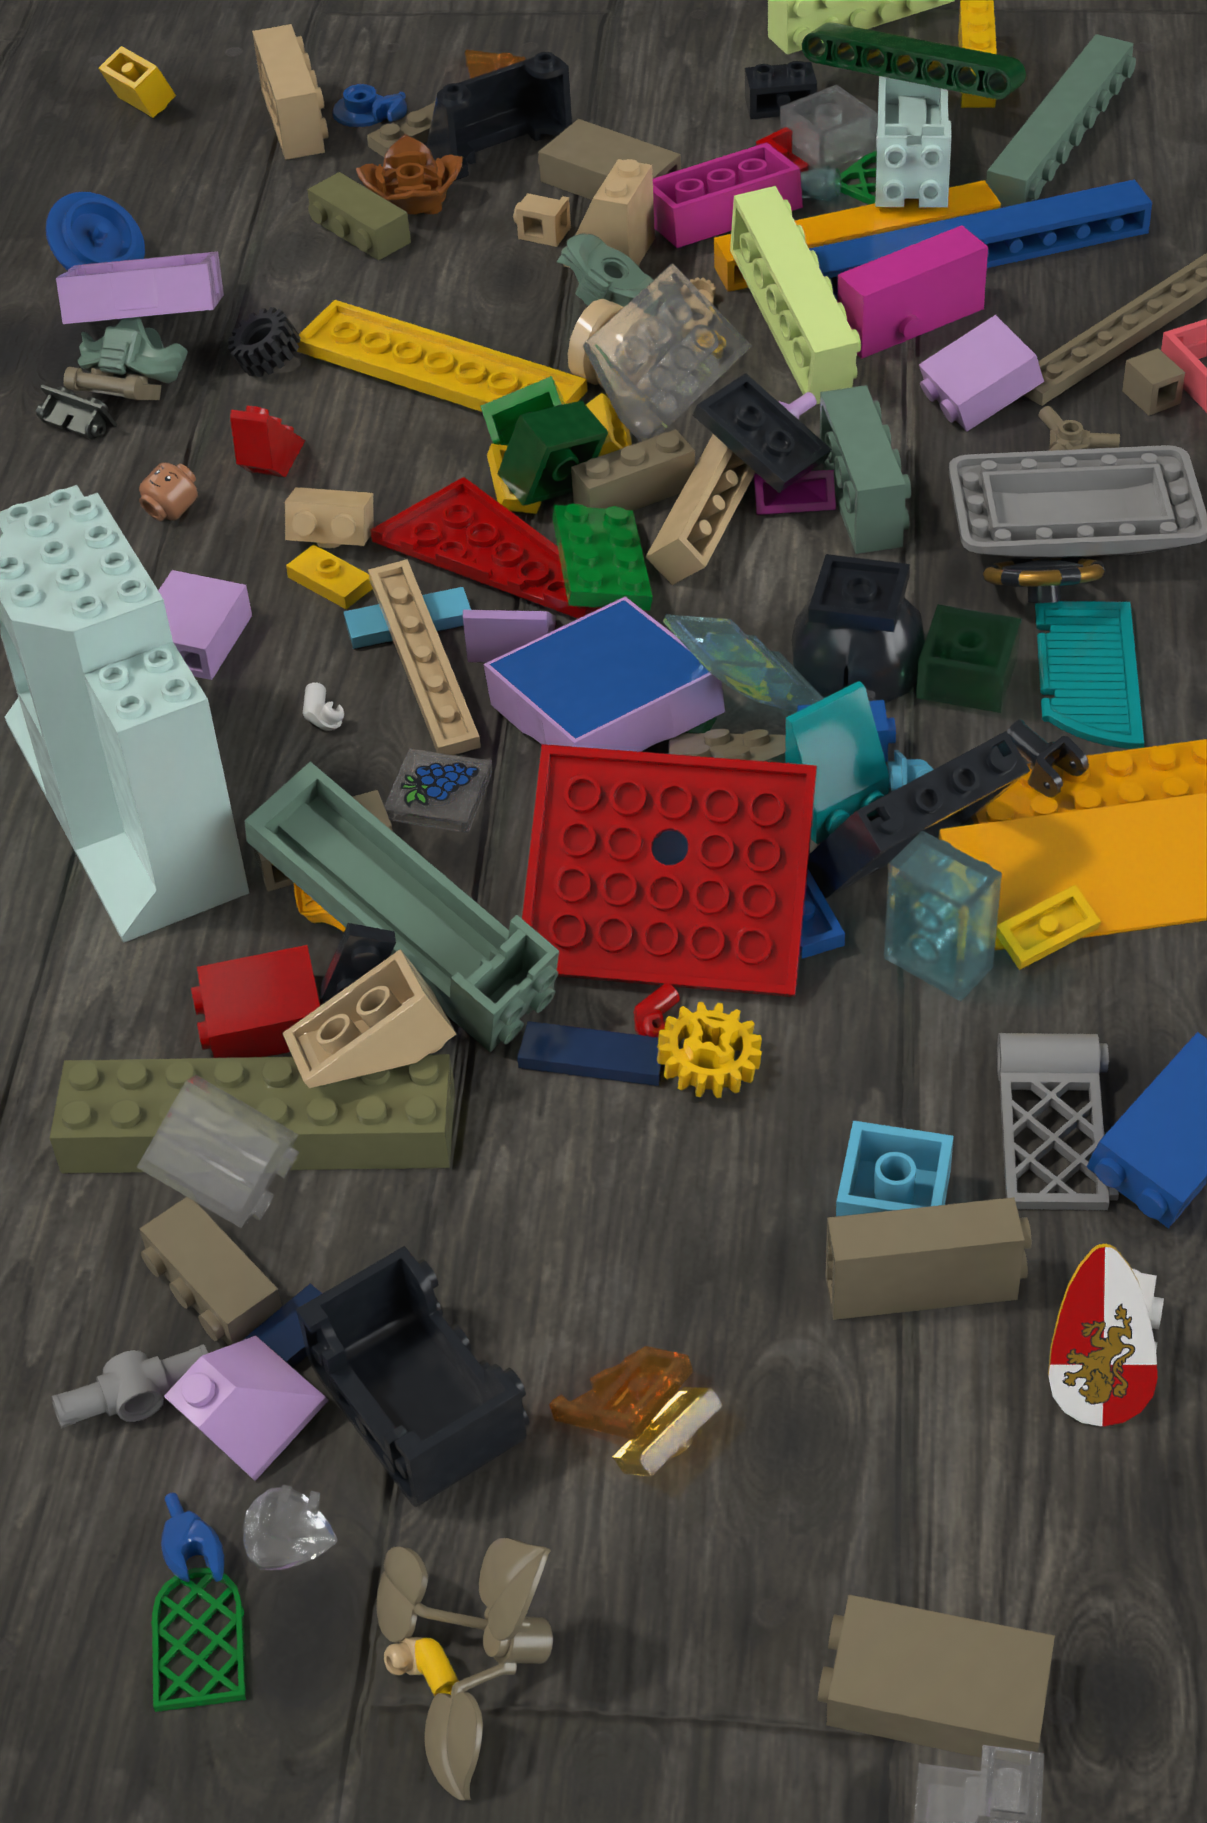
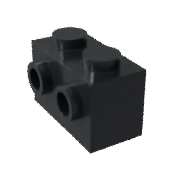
M792 61L788 64L780 65L758 64L755 67L745 68V101L750 119L817 113V80L812 62Z

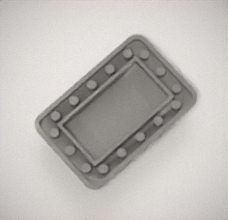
M1161 445L968 454L953 458L949 463V478L961 543L964 548L974 553L1017 559L1122 556L1192 545L1207 539V512L1190 456L1187 451L1180 447Z

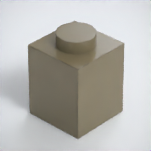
M1157 348L1126 360L1122 392L1150 416L1181 404L1185 372Z

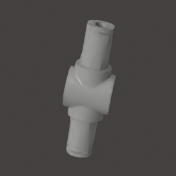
M200 1345L160 1360L158 1356L148 1359L145 1353L135 1350L122 1352L114 1356L103 1367V1374L96 1377L97 1382L51 1396L61 1429L104 1412L108 1416L118 1413L120 1419L126 1422H136L152 1416L163 1405L164 1395L202 1355L208 1354L205 1345Z

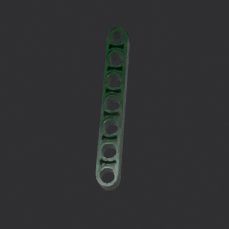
M837 23L823 24L807 34L802 41V51L805 57L813 63L991 99L1005 98L1019 88L1026 78L1024 65L1013 57ZM1002 74L1005 76L1007 83L1003 80Z

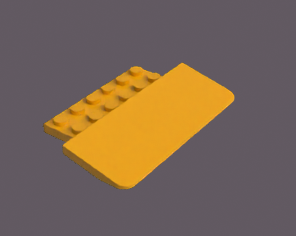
M1207 739L1086 755L1089 768L1080 776H1073L1054 765L1052 768L1059 774L1063 782V786L1060 788L1061 792L1055 797L1045 796L1028 785V779L1032 771L1030 769V772L972 818L974 825L940 829L939 844L956 913L967 943L982 951L1005 949L995 935V929L998 924L1075 884L1101 920L1097 930L1082 938L1207 921Z

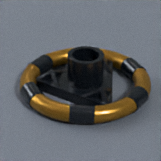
M1083 558L1018 559L988 565L983 571V578L986 582L997 585L1027 586L1028 602L1052 603L1061 601V586L1074 585L1101 579L1105 573V565L1101 561Z

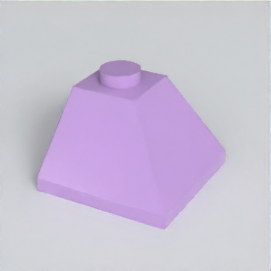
M257 1336L202 1355L164 1395L178 1411L254 1481L261 1476L329 1401Z

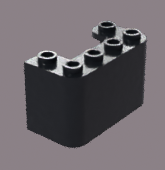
M403 1246L300 1306L296 1311L306 1353L317 1377L413 1506L418 1507L525 1440L527 1435L525 1426L529 1425L530 1422L522 1403V1398L526 1396V1391L518 1375L511 1368L503 1370L497 1364L491 1366L486 1360L480 1362L476 1360L470 1352V1342L460 1326L457 1324L450 1326L442 1317L443 1310L433 1290L439 1285L434 1271L424 1259L417 1262L409 1250Z

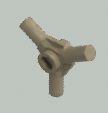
M1045 406L1039 412V418L1050 429V449L1048 451L1119 448L1120 434L1090 433V431L1083 429L1082 424L1078 421H1063L1051 406Z

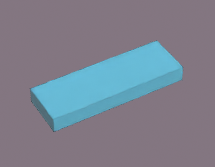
M463 587L422 595L436 631L464 626L463 610H471ZM379 604L344 611L345 623L353 649L393 641Z

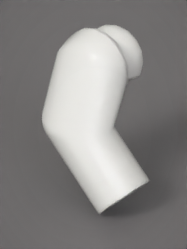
M310 683L305 688L304 718L324 731L337 729L341 726L342 719L344 718L342 706L339 704L336 709H333L332 701L325 703L326 688L324 685Z

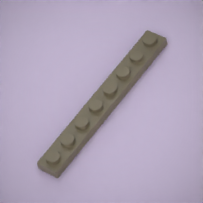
M1207 253L1038 361L1044 382L1024 394V396L1043 406L1206 299Z

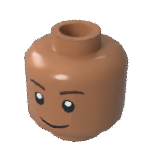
M160 463L140 484L139 492L141 498L139 502L144 510L156 520L163 521L167 519L175 521L181 517L198 497L197 488L194 485L196 477L183 464L179 463L175 466L170 463Z

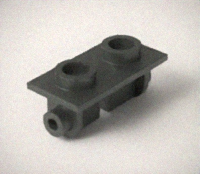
M41 385L40 388L47 395L44 403L42 402L37 406L36 415L40 417L43 423L65 429L70 419L73 418L67 427L68 430L91 440L103 437L106 430L105 424L116 428L117 423L107 412L109 408L100 400L93 397H88L87 400L80 398L64 387L54 389Z

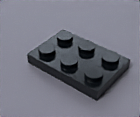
M747 373L700 402L693 413V416L778 493L826 461L832 451L828 445Z

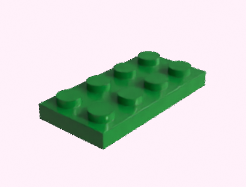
M576 503L567 506L554 505L552 519L568 606L602 608L623 597H627L642 610L650 611L653 595L633 510H625L617 506H611L606 509L591 508Z

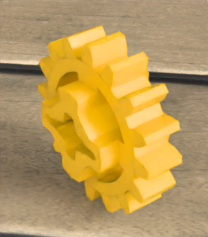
M698 1002L697 1010L693 1013L682 1006L679 1008L678 1019L668 1016L665 1022V1030L659 1031L658 1064L665 1065L664 1076L666 1079L679 1077V1090L682 1091L689 1085L695 1086L696 1097H702L705 1089H712L715 1097L721 1098L724 1087H728L734 1093L740 1092L741 1081L751 1083L754 1078L755 1069H759L762 1038L761 1035L753 1034L755 1023L752 1020L743 1023L739 1022L741 1011L738 1009L732 1011L729 1015L723 1013V1003H717L714 1010H707L703 1002ZM684 1038L683 1048L679 1049L678 1045ZM739 1050L741 1055L735 1061V1051Z

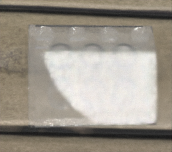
M673 263L583 344V348L620 421L640 442L664 433L752 347Z

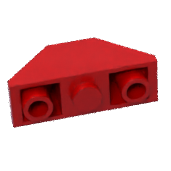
M246 406L245 411L231 410L230 421L236 464L251 473L286 477L306 440L294 433L293 427L281 424L282 419L270 416L269 410L265 408Z

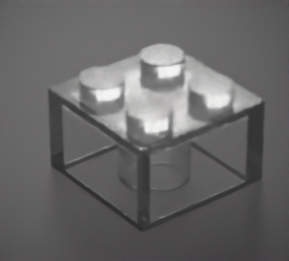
M838 85L780 107L781 129L788 127L792 130V152L820 173L831 171L837 166L852 160H858L864 155L877 151L878 113Z

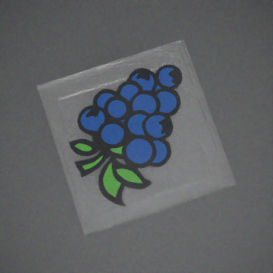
M409 748L384 805L389 820L469 833L493 773L492 761Z

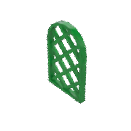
M210 1568L189 1569V1582L182 1581L174 1576L163 1585L155 1597L151 1620L153 1708L155 1712L246 1700L244 1609L238 1588L228 1575L223 1573L222 1580L219 1581L228 1588L217 1599L203 1590L214 1579ZM195 1578H202L197 1585L191 1581ZM182 1583L191 1591L177 1605L167 1596ZM232 1594H234L236 1602V1614L223 1605ZM197 1596L211 1605L198 1620L184 1610ZM162 1604H164L172 1611L160 1623ZM216 1611H219L231 1620L218 1635L204 1625ZM178 1616L191 1625L179 1640L165 1631ZM235 1628L237 1631V1650L224 1641ZM199 1631L210 1639L211 1643L199 1655H196L185 1645ZM160 1637L172 1645L171 1649L161 1659ZM218 1646L232 1656L219 1671L205 1661ZM178 1652H181L192 1661L180 1676H177L166 1667ZM237 1663L238 1686L225 1677ZM199 1667L213 1677L200 1692L186 1683ZM160 1673L173 1682L162 1695L160 1690ZM219 1683L230 1690L229 1692L210 1694ZM179 1688L191 1696L170 1699Z

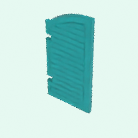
M1099 601L1035 603L1036 628L1038 630H1050V633H1039L1037 635L1040 692L1043 695H1054V698H1043L1041 700L1042 720L1050 722L1076 737L1094 743L1125 749L1144 748L1131 603Z

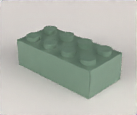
M867 385L820 392V439L832 449L827 460L823 462L825 470L834 469L835 499L855 554L903 547V532L909 529V514L905 506V499L911 497V485L908 475L901 473V460L898 449L891 448L889 426L887 424L882 425L879 401L872 400Z

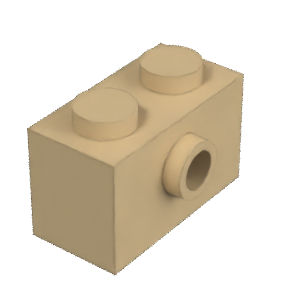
M295 487L285 501V540L317 542V545L322 548H336L341 544L364 546L371 536L370 529L373 528V493Z

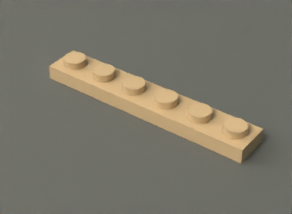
M408 559L368 569L371 586L439 758L481 748L480 736Z

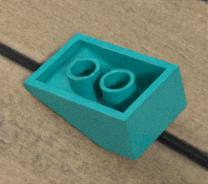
M860 681L786 717L785 763L817 765L811 840L815 844L825 840L854 812L887 795L889 791V773L865 686ZM874 810L867 814V817L875 816L878 812Z

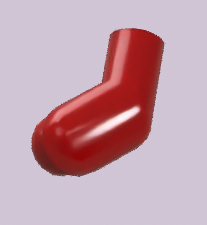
M664 983L635 1006L633 1013L637 1035L659 1037V1031L665 1030L663 1014L680 1001L677 990L671 984Z

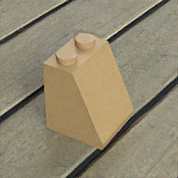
M618 159L593 197L576 235L582 233L593 234L599 237L607 246L629 256L639 266L655 239L652 165L639 163L632 159Z

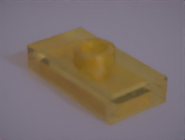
M683 1387L612 1458L624 1474L652 1476L669 1458H674L689 1448L693 1442L691 1436L723 1404L712 1388Z

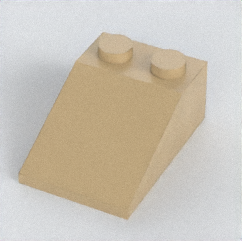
M400 949L282 1034L304 1083L309 1088L417 1063L428 1054L440 1050L449 1039L456 1035V1032L431 987Z

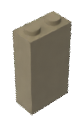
M581 119L576 120L538 151L541 182L590 200L593 199L618 159H632L639 163L652 165L653 178L681 170V154Z
M1014 1197L828 1217L825 1278L833 1320L1018 1300L1020 1279L1027 1278L1028 1276L1027 1258L1024 1249H1030L1032 1244L1028 1218H1019Z
M848 1595L844 1616L834 1614L830 1630L828 1649L837 1650L834 1668L823 1666L819 1684L818 1701L827 1703L826 1725L1035 1769L1055 1635Z

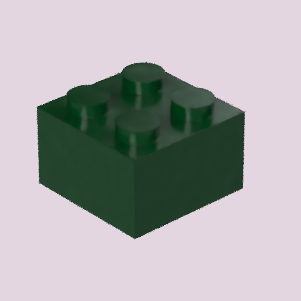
M582 400L564 405L560 404L540 411L527 412L520 415L515 424L514 432L504 453L497 475L523 506L573 493L571 467L590 459L598 458L608 431Z

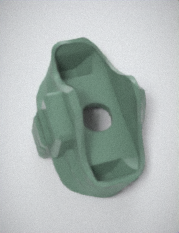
M582 233L567 240V246L562 249V255L557 260V263L564 264L574 271L579 282L576 295L584 301V304L589 306L593 301L606 299L625 307L626 310L633 309L650 317L653 315L658 297L657 284L629 256L607 246L599 237L593 234Z
M139 317L122 318L115 327H106L104 336L98 341H94L86 332H81L83 342L79 345L81 356L78 359V364L82 369L90 373L91 368H99L104 373L123 375L125 372L142 374L163 383H171L177 379L178 373L182 370L188 351L178 343L164 348L159 333L153 328L144 329L142 320Z

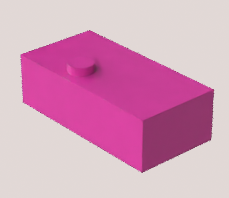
M764 143L653 178L654 228L676 248L732 230L734 195L772 186L777 187L783 200H788L792 211L802 208L800 168L770 144Z
M961 225L838 274L837 303L841 302L844 305L847 322L851 329H856L859 334L861 350L857 352V355L861 359L983 310L988 246Z

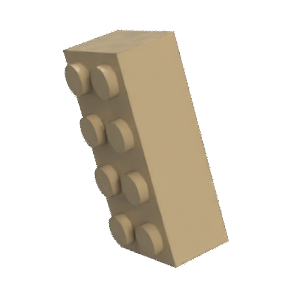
M292 24L252 31L261 90L285 160L325 153L323 139L328 138L326 120L324 117L322 118L321 109L324 108V100L321 88L317 85L315 71L311 70L309 55L305 53L302 36L296 37Z

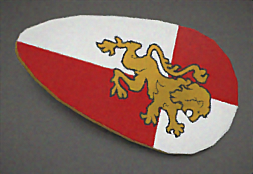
M1099 1244L1092 1248L1080 1262L1068 1283L1051 1342L1048 1368L1052 1396L1061 1409L1081 1423L1102 1427L1124 1423L1141 1413L1154 1396L1158 1379L1156 1346L1140 1284L1129 1263L1117 1248L1110 1244Z

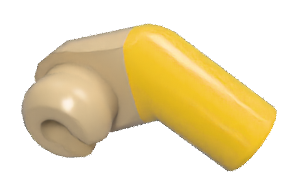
M405 1638L399 1644L389 1645L384 1652V1662L391 1674L399 1676L406 1672L409 1675H424L434 1697L439 1693L451 1695L452 1686L459 1681L443 1648L432 1638Z

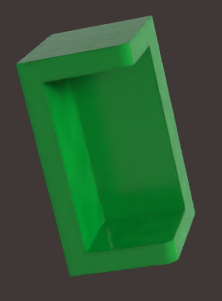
M550 376L483 404L480 407L493 444L508 446L520 415L552 408L560 404L564 405L565 402L553 377Z

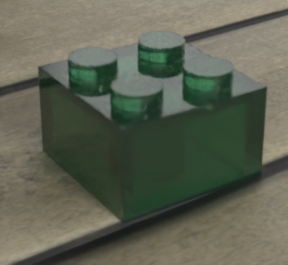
M937 604L918 661L916 698L1001 713L1018 658L1022 618Z

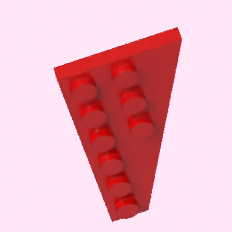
M465 477L458 479L370 529L372 542L572 617L579 619L600 609L599 607L568 606L558 546Z

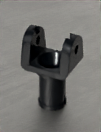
M1021 719L1017 720L1007 730L1021 756L1031 763L1030 769L1032 771L1028 779V785L1045 796L1055 797L1061 792L1060 788L1063 786L1061 777L1052 768L1054 765L1073 776H1080L1089 768L1088 758L1085 753L1068 736H1062L1056 742L1047 743Z

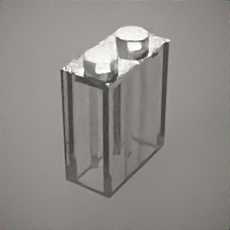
M195 1075L186 1080L137 1168L242 1228L252 1217L260 1221L275 1196L267 1190L277 1174L284 1178L294 1164L299 1151L292 1147L299 1135Z

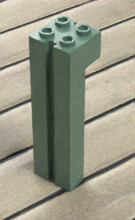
M311 761L245 819L246 841L343 926L346 927L348 923L395 931L396 944L391 955L401 949L431 987L445 1014L489 1052L501 1041L506 1045L518 1035L524 1025L520 1018L525 1013L529 1014L533 1010L539 1013L553 999L556 993L554 983L559 973L557 971L559 950L518 915L510 920L508 930Z

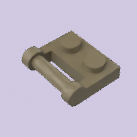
M70 366L67 367L64 373V386L69 390L96 392L134 400H160L161 385L148 383V377L144 375L126 373L124 379L113 377L114 373H104L99 368H91V373H84L81 368Z

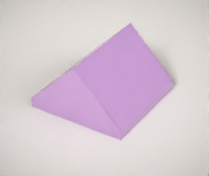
M463 610L468 662H489L554 631L556 616L547 611Z

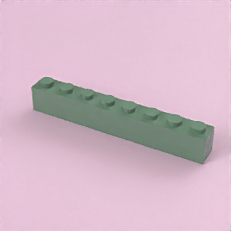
M1095 34L987 170L986 183L1000 201L1001 206L1017 205L1039 198L1046 182L1052 181L1059 165L1067 161L1073 147L1080 144L1086 130L1093 127L1099 113L1107 109L1114 94L1117 95L1125 79L1132 76L1136 65V58L1132 57L1134 43Z

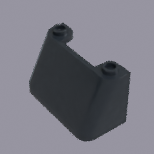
M541 52L536 54L535 57L459 83H451L444 86L437 93L427 140L428 148L434 160L436 161L437 158L441 159L445 155L463 157L462 167L457 178L454 180L456 181L469 176L467 162L469 164L476 163L475 152L525 134H528L534 141L541 140V134L554 135L556 138L572 124L569 66L553 53Z

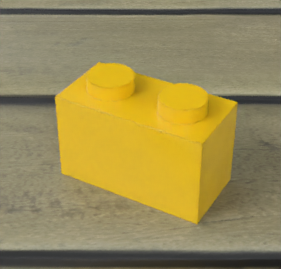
M122 46L98 68L118 98L152 118L162 112L168 103L176 97V94L156 65Z

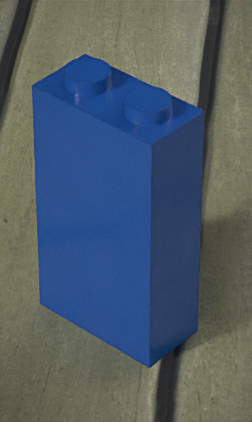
M1198 1032L1102 1137L1086 1166L1096 1174L1103 1184L1115 1188L1134 1202L1146 1216L1158 1220L1168 1229L1207 1184V1038Z

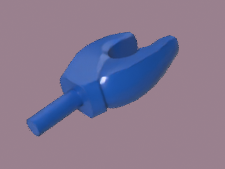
M399 92L398 94L376 99L372 105V115L375 121L378 122L384 118H388L389 121H396L405 117L407 113L406 94Z
M176 1493L167 1494L165 1502L171 1518L165 1522L161 1537V1550L167 1566L176 1577L182 1581L189 1582L190 1576L186 1562L192 1556L202 1555L204 1556L206 1566L211 1570L215 1582L222 1580L224 1552L222 1543L215 1530L202 1521L194 1512H184Z

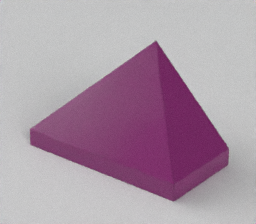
M834 469L810 471L780 493L758 474L754 475L756 515L836 510Z

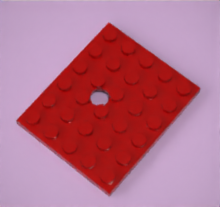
M542 744L522 919L559 950L557 971L559 973L557 977L659 986L669 983L673 987L796 998L817 765ZM665 831L679 832L688 842V851L685 858L674 865L662 864L653 856V842Z

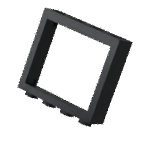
M1005 731L854 812L809 854L808 869L825 899L937 839L940 829L959 827L968 822L1030 772V769L1009 734ZM876 810L880 817L870 821L867 814Z

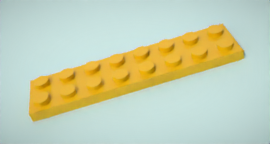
M334 300L299 334L300 342L297 343L299 346L297 352L481 412V405L550 376L553 377L565 404L579 401L587 392V379L338 300Z

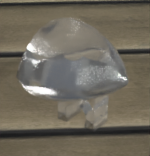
M283 1485L282 1487L270 1488L257 1497L247 1510L243 1524V1546L248 1561L260 1570H283L306 1563L321 1556L337 1543V1536L329 1521L319 1510L320 1493L311 1491L308 1498L304 1494L292 1489L291 1486Z

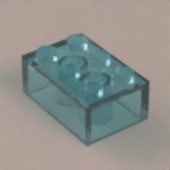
M922 830L889 863L884 958L961 1002L993 968L1002 873L993 869L989 864L954 848L950 843L939 840Z

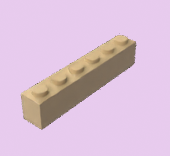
M714 434L646 555V558L672 585L706 567L755 474L751 467Z

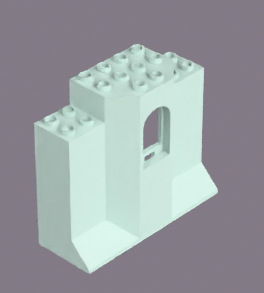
M75 485L0 511V634L18 694L17 700L5 716L6 723L123 943L249 894L208 698L173 643L164 599L98 493L84 497L79 487Z

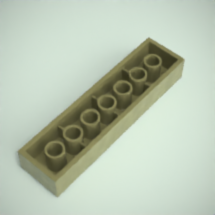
M450 1054L427 1055L414 1064L309 1088L304 1083L293 1057L64 1060L50 1132V1141L61 1173L450 1168L455 1096Z

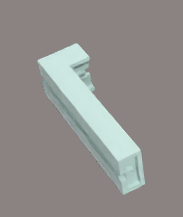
M879 76L875 207H904L905 199H919V207H948L951 156V121H948V90Z

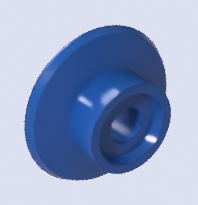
M352 85L344 90L343 98L334 105L332 116L338 123L349 127L375 125L386 119L384 118L377 122L372 115L374 101L383 96L376 94L375 88L370 85Z

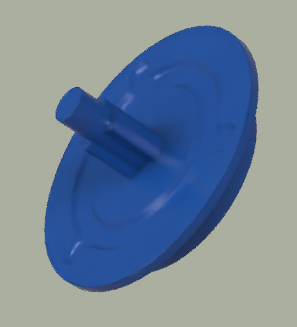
M92 192L68 194L53 205L47 216L46 236L48 244L56 259L66 270L74 265L144 259L145 257L144 239L136 221L121 205L103 195Z

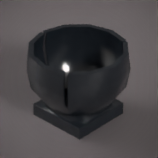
M831 554L825 555L813 596L797 616L791 639L796 678L814 697L824 699L844 689L846 665L849 669L848 686L860 681L865 686L869 701L884 700V703H887L909 693L924 672L927 652L921 613L904 597L910 578V564Z

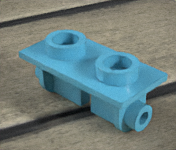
M894 750V761L887 762L889 788L894 791L934 769L922 759H906L899 750Z

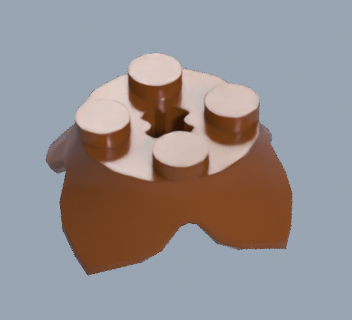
M404 134L386 152L383 167L381 164L378 166L365 164L356 168V173L369 190L403 209L407 214L423 212L426 214H437L442 210V202L446 199L449 186L460 172L463 157L445 155L441 159L437 158L435 161L430 149L426 145Z

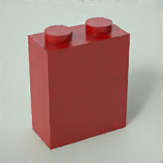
M308 945L197 967L200 986L191 987L196 1015L205 1014L206 1021L197 1022L202 1050L212 1049L214 1058L268 1057L290 1052L282 1033L320 1007Z

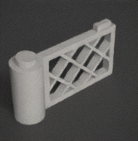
M998 1034L997 1072L998 1080L1000 1081L1006 1198H1015L1017 1209L1108 1210L1109 1200H1118V1191L1103 1184L1096 1174L1086 1167L1098 1142L1104 1136L1099 1072L1108 1071L1109 1054L1107 1043H1099L1098 1034ZM1011 1090H1031L1042 1100L1027 1112L1012 1100ZM1067 1090H1089V1103L1078 1113L1063 1102L1060 1097ZM1049 1106L1069 1120L1055 1133H1052L1036 1120ZM1089 1115H1091V1123L1086 1120ZM1013 1116H1015L1018 1119V1121L1014 1125ZM1026 1127L1045 1141L1032 1154H1028L1014 1142V1137ZM1076 1127L1093 1141V1145L1081 1155L1062 1141ZM1052 1148L1071 1162L1057 1177L1038 1162ZM1015 1158L1021 1162L1017 1167L1015 1165ZM1029 1169L1048 1184L1039 1193H1017L1016 1180ZM1081 1170L1096 1183V1194L1076 1193L1065 1182L1077 1171Z

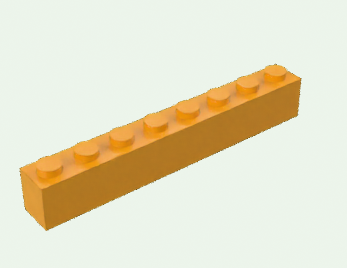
M983 180L950 187L948 207H919V199H905L904 207H875L874 203L794 221L796 225L802 226L806 244L810 249L1001 208V203L986 181ZM731 234L714 237V268L727 292L749 288L730 251Z

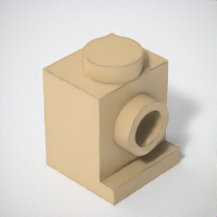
M527 193L523 200L517 203L513 215L514 222L517 224L518 239L557 247L571 228L569 197L562 196L558 200Z

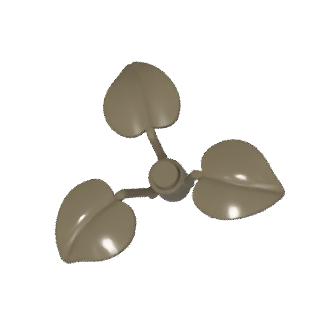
M499 1538L489 1546L483 1559L479 1577V1594L481 1600L487 1606L485 1610L486 1619L426 1607L421 1601L427 1588L428 1574L420 1556L414 1550L407 1547H393L386 1553L384 1560L385 1571L380 1578L376 1607L381 1632L389 1641L399 1643L405 1638H410L415 1630L418 1615L427 1619L484 1630V1650L488 1656L494 1657L499 1662V1665L454 1683L451 1695L446 1693L435 1695L428 1711L425 1725V1750L429 1765L442 1787L459 1800H471L470 1782L478 1761L483 1730L482 1713L474 1696L466 1691L501 1675H514L516 1673V1663L542 1664L551 1653L553 1636L549 1622L543 1617H525L551 1551L549 1548L528 1544L513 1538Z

